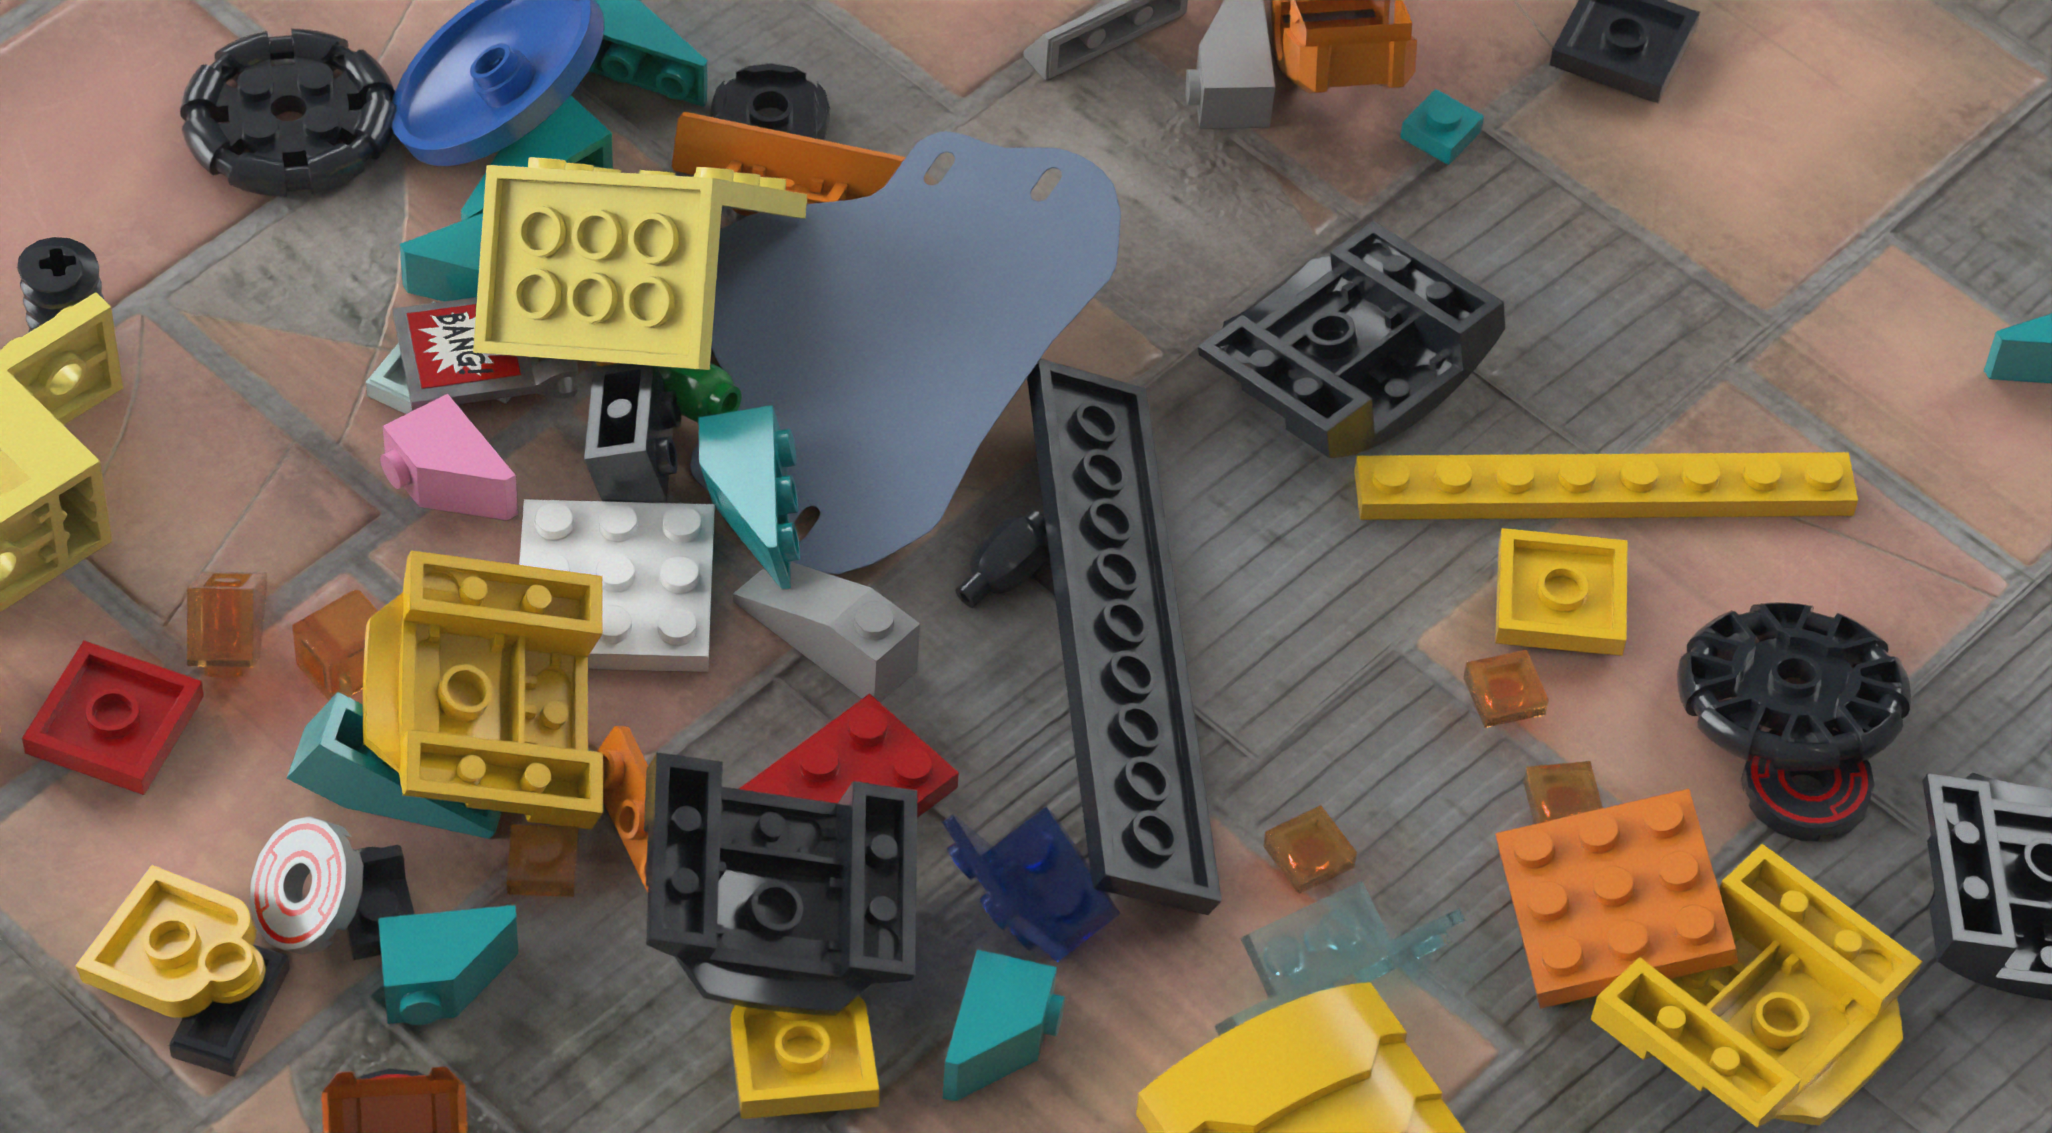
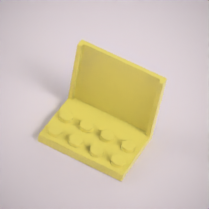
M529 158L528 167L487 165L473 353L710 370L722 206L806 219L807 194L786 191V179L760 177L758 174L734 172V170L696 167L694 177L675 176L676 173L650 170H639V174L621 173V170L597 168L594 165L566 163L565 160Z

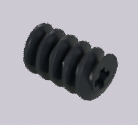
M51 237L38 240L29 245L19 256L17 270L21 278L20 288L23 293V305L26 310L25 318L29 327L28 333L54 318L64 308L76 305L95 292L104 299L102 295V282L99 277V263L95 254L85 244L71 238Z

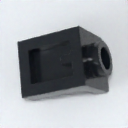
M400 845L359 849L363 863L362 894L355 916L346 928L353 961L381 955L378 918L415 915L406 880L403 851Z

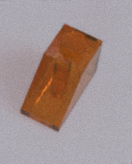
M202 572L187 588V666H204V676L215 678L240 677L244 675V667H254L261 654L267 573Z

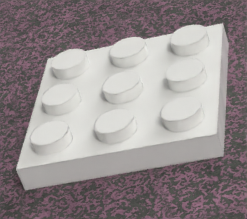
M524 499L519 565L602 576L603 634L588 656V669L709 672L715 504Z

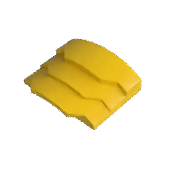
M410 551L407 557L403 592L373 615L366 624L363 671L364 744L399 773L403 796L466 803L468 808L525 814L527 822L585 829H592L603 814V752L588 751V656L603 634L602 576Z
M1761 844L1722 880L1719 888L1736 946L1738 964L1668 979L1639 957L1597 996L1591 1020L1643 1060L1655 1056L1700 1092L1705 1089L1709 1090L1757 1128L1774 1118L1820 1126L1853 1097L1901 1046L1903 1032L1897 997L1920 970L1923 961L1764 844Z
M1371 982L1342 985L1318 991L1277 1006L1230 1029L1177 1062L1138 1093L1136 1116L1148 1133H1466L1442 1100V1091L1407 1045L1406 1030Z

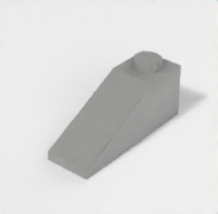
M1224 0L1199 44L1197 69H1187V105H1197L1200 129L1270 128L1275 83L1264 0Z
M790 562L791 588L782 590L765 568H763L733 593V602L861 699L870 693L879 702H882L918 671L920 623L871 587Z

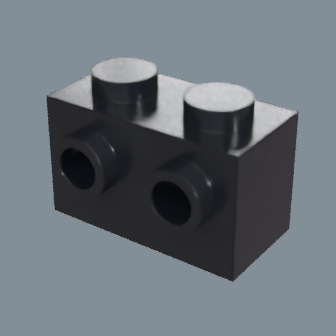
M618 363L593 368L584 460L602 501L644 503L667 501L669 475L676 474L678 467L676 447L672 439L673 428L681 426L682 415L680 408L677 406L676 392L674 390H664V382L658 366Z

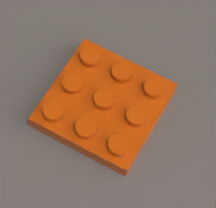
M1689 789L1495 833L1540 1009L1598 996L1639 957L1668 979L1738 964L1736 946Z

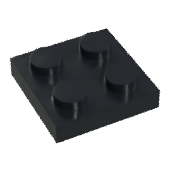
M1578 0L1552 49L1549 66L1659 103L1697 29L1700 12L1667 0Z

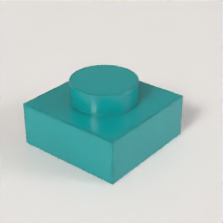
M1434 89L1403 121L1400 138L1450 165L1481 133L1484 115Z

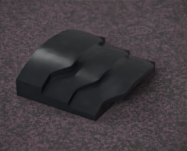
M1372 221L1330 251V255L1311 259L1300 271L1268 297L1237 316L1224 321L1221 330L1198 345V354L1240 382L1244 392L1284 417L1287 431L1328 458L1346 457L1372 449L1394 438L1420 421L1448 398L1483 361L1505 331L1504 301Z
M659 752L655 754L646 769L644 831L648 832L646 945L675 957L703 998L769 1011L837 1015L872 984L911 981L914 978L916 960L917 790L853 781L837 804L722 787L723 762Z
M1973 772L1966 778L1927 773L1922 783L1931 834L1927 840L1935 898L1930 903L1929 909L1937 961L1952 972L1981 985L2021 996L2052 1000V788L2005 782Z

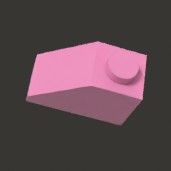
M448 394L383 426L385 453L380 456L382 469L392 486L396 489L403 487L419 507L501 520H509L518 515L516 475Z

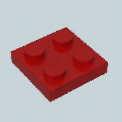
M83 640L23 735L24 753L145 795L204 698L202 681Z

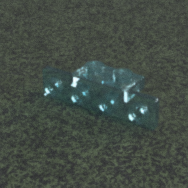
M1360 881L1240 938L1269 998L1225 1019L1214 1027L1220 1036L1230 1029L1277 1006L1318 991L1333 988L1335 983L1352 975L1355 976L1358 983L1371 982L1396 969L1390 958L1410 948L1417 960L1452 943L1447 930L1464 922L1466 919L1459 908L1391 940L1363 881Z

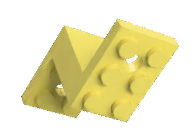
M96 292L76 305L64 308L54 318L23 337L11 340L0 350V612L112 542L100 460L64 426L69 421L123 389L112 308Z

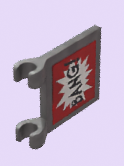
M477 297L393 308V318L412 411L446 394L456 404L535 393L563 399L573 397L578 393V365L576 360L547 358L532 366L530 357L473 353Z

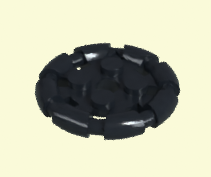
M291 28V35L268 37L267 31H263L227 44L215 52V61L210 66L202 64L192 75L182 96L180 115L186 121L182 126V133L188 148L201 166L213 175L220 173L228 177L229 184L236 188L260 195L287 197V191L310 189L311 194L338 187L364 172V164L369 159H378L382 155L394 132L392 122L395 117L396 105L391 101L393 100L395 90L389 76L378 61L363 49L356 52L349 49L348 41L344 38L309 29ZM294 59L295 65L271 67V61ZM336 69L343 72L337 79L333 78V72ZM232 79L237 82L238 87L235 89L226 83ZM289 111L298 112L303 115L294 121H282L276 118L279 114ZM339 139H341V143H339V144H337L336 146H334V144H335ZM247 148L249 151L253 152V154L249 152L244 153V149Z
M1773 602L1754 604L1749 612L1738 614L1736 611L1731 610L1699 629L1689 640L1686 646L1687 653L1681 656L1679 660L1677 684L1680 700L1685 711L1691 716L1699 717L1698 728L1719 747L1748 762L1754 755L1774 761V769L1806 773L1836 770L1839 767L1840 761L1847 759L1859 764L1890 745L1903 728L1902 719L1908 716L1910 711L1911 690L1907 672L1898 657L1888 655V644L1875 632L1856 620L1837 613L1834 618L1813 612V605ZM1757 637L1760 642L1755 643V638ZM1787 677H1794L1807 683L1793 684L1785 680ZM1730 697L1732 698V699H1728V700L1719 702V700L1727 699V698H1730ZM1763 726H1765L1767 728L1783 732L1782 736H1778L1772 733L1761 731V729ZM1836 727L1840 734L1832 736L1834 728Z

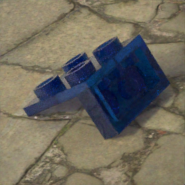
M1044 807L994 846L989 844L954 814L942 822L954 840V843L947 847L949 855L968 879L972 880L977 877L987 891L979 898L982 906L1000 929L1004 931L1009 927L1018 941L1028 951L1038 946L1058 962L1121 914L1107 892L1093 889L1090 866L1057 816L1047 807Z

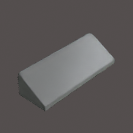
M1114 0L1043 34L1024 50V58L1045 80L1051 79L1186 14L1188 0Z

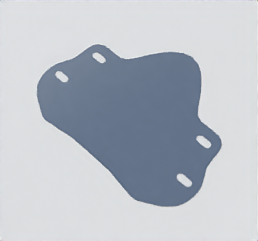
M938 132L919 141L886 186L871 196L854 200L807 204L806 219L766 213L753 214L720 230L711 348L721 368L731 376L734 386L741 390L742 398L737 411L773 405L780 429L790 428L792 431L797 465L787 467V475H792L798 497V513L789 514V523L795 522L806 507L814 506L820 510L819 519L807 536L799 541L800 560L791 562L827 574L845 573L882 560L926 535L941 521L978 447L1051 343L1111 279L1117 266L1121 211L1114 184L1097 165L1080 155L1059 148H1004L960 133ZM946 152L953 154L955 157L954 164L944 178L936 185L926 184L924 176L937 157ZM1048 169H1059L1062 177L1050 195L1043 201L1032 199V189ZM698 443L692 452L690 462L691 473L695 480L708 490L699 465Z

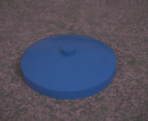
M596 0L474 1L445 23L425 43L401 77L392 100L396 105L395 117L392 122L395 135L416 159L434 166H453L469 163L491 155L519 140L555 112L573 93L589 71L603 39L604 17Z

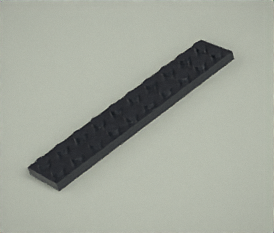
M1040 358L1028 375L1027 384L1092 887L1095 890L1209 915L1222 902L1146 388Z

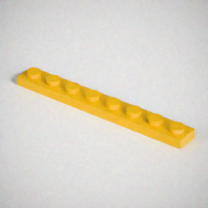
M1849 452L1359 455L1356 457L1354 470L1360 520L1854 516L1858 503Z

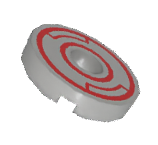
M310 816L290 820L272 834L260 852L251 878L250 908L256 929L268 944L298 954L323 951L333 943L327 940L334 935L336 930H345L354 918L362 894L363 863L359 850L351 848L347 837L352 836L344 827ZM311 872L312 886L306 898L303 899V885L306 877Z

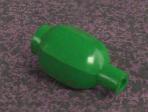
M710 363V370L658 366L663 379L664 390H674L676 392V403L681 410L682 416L698 423L699 417L738 410L742 398L741 390L734 386L731 376L720 367Z

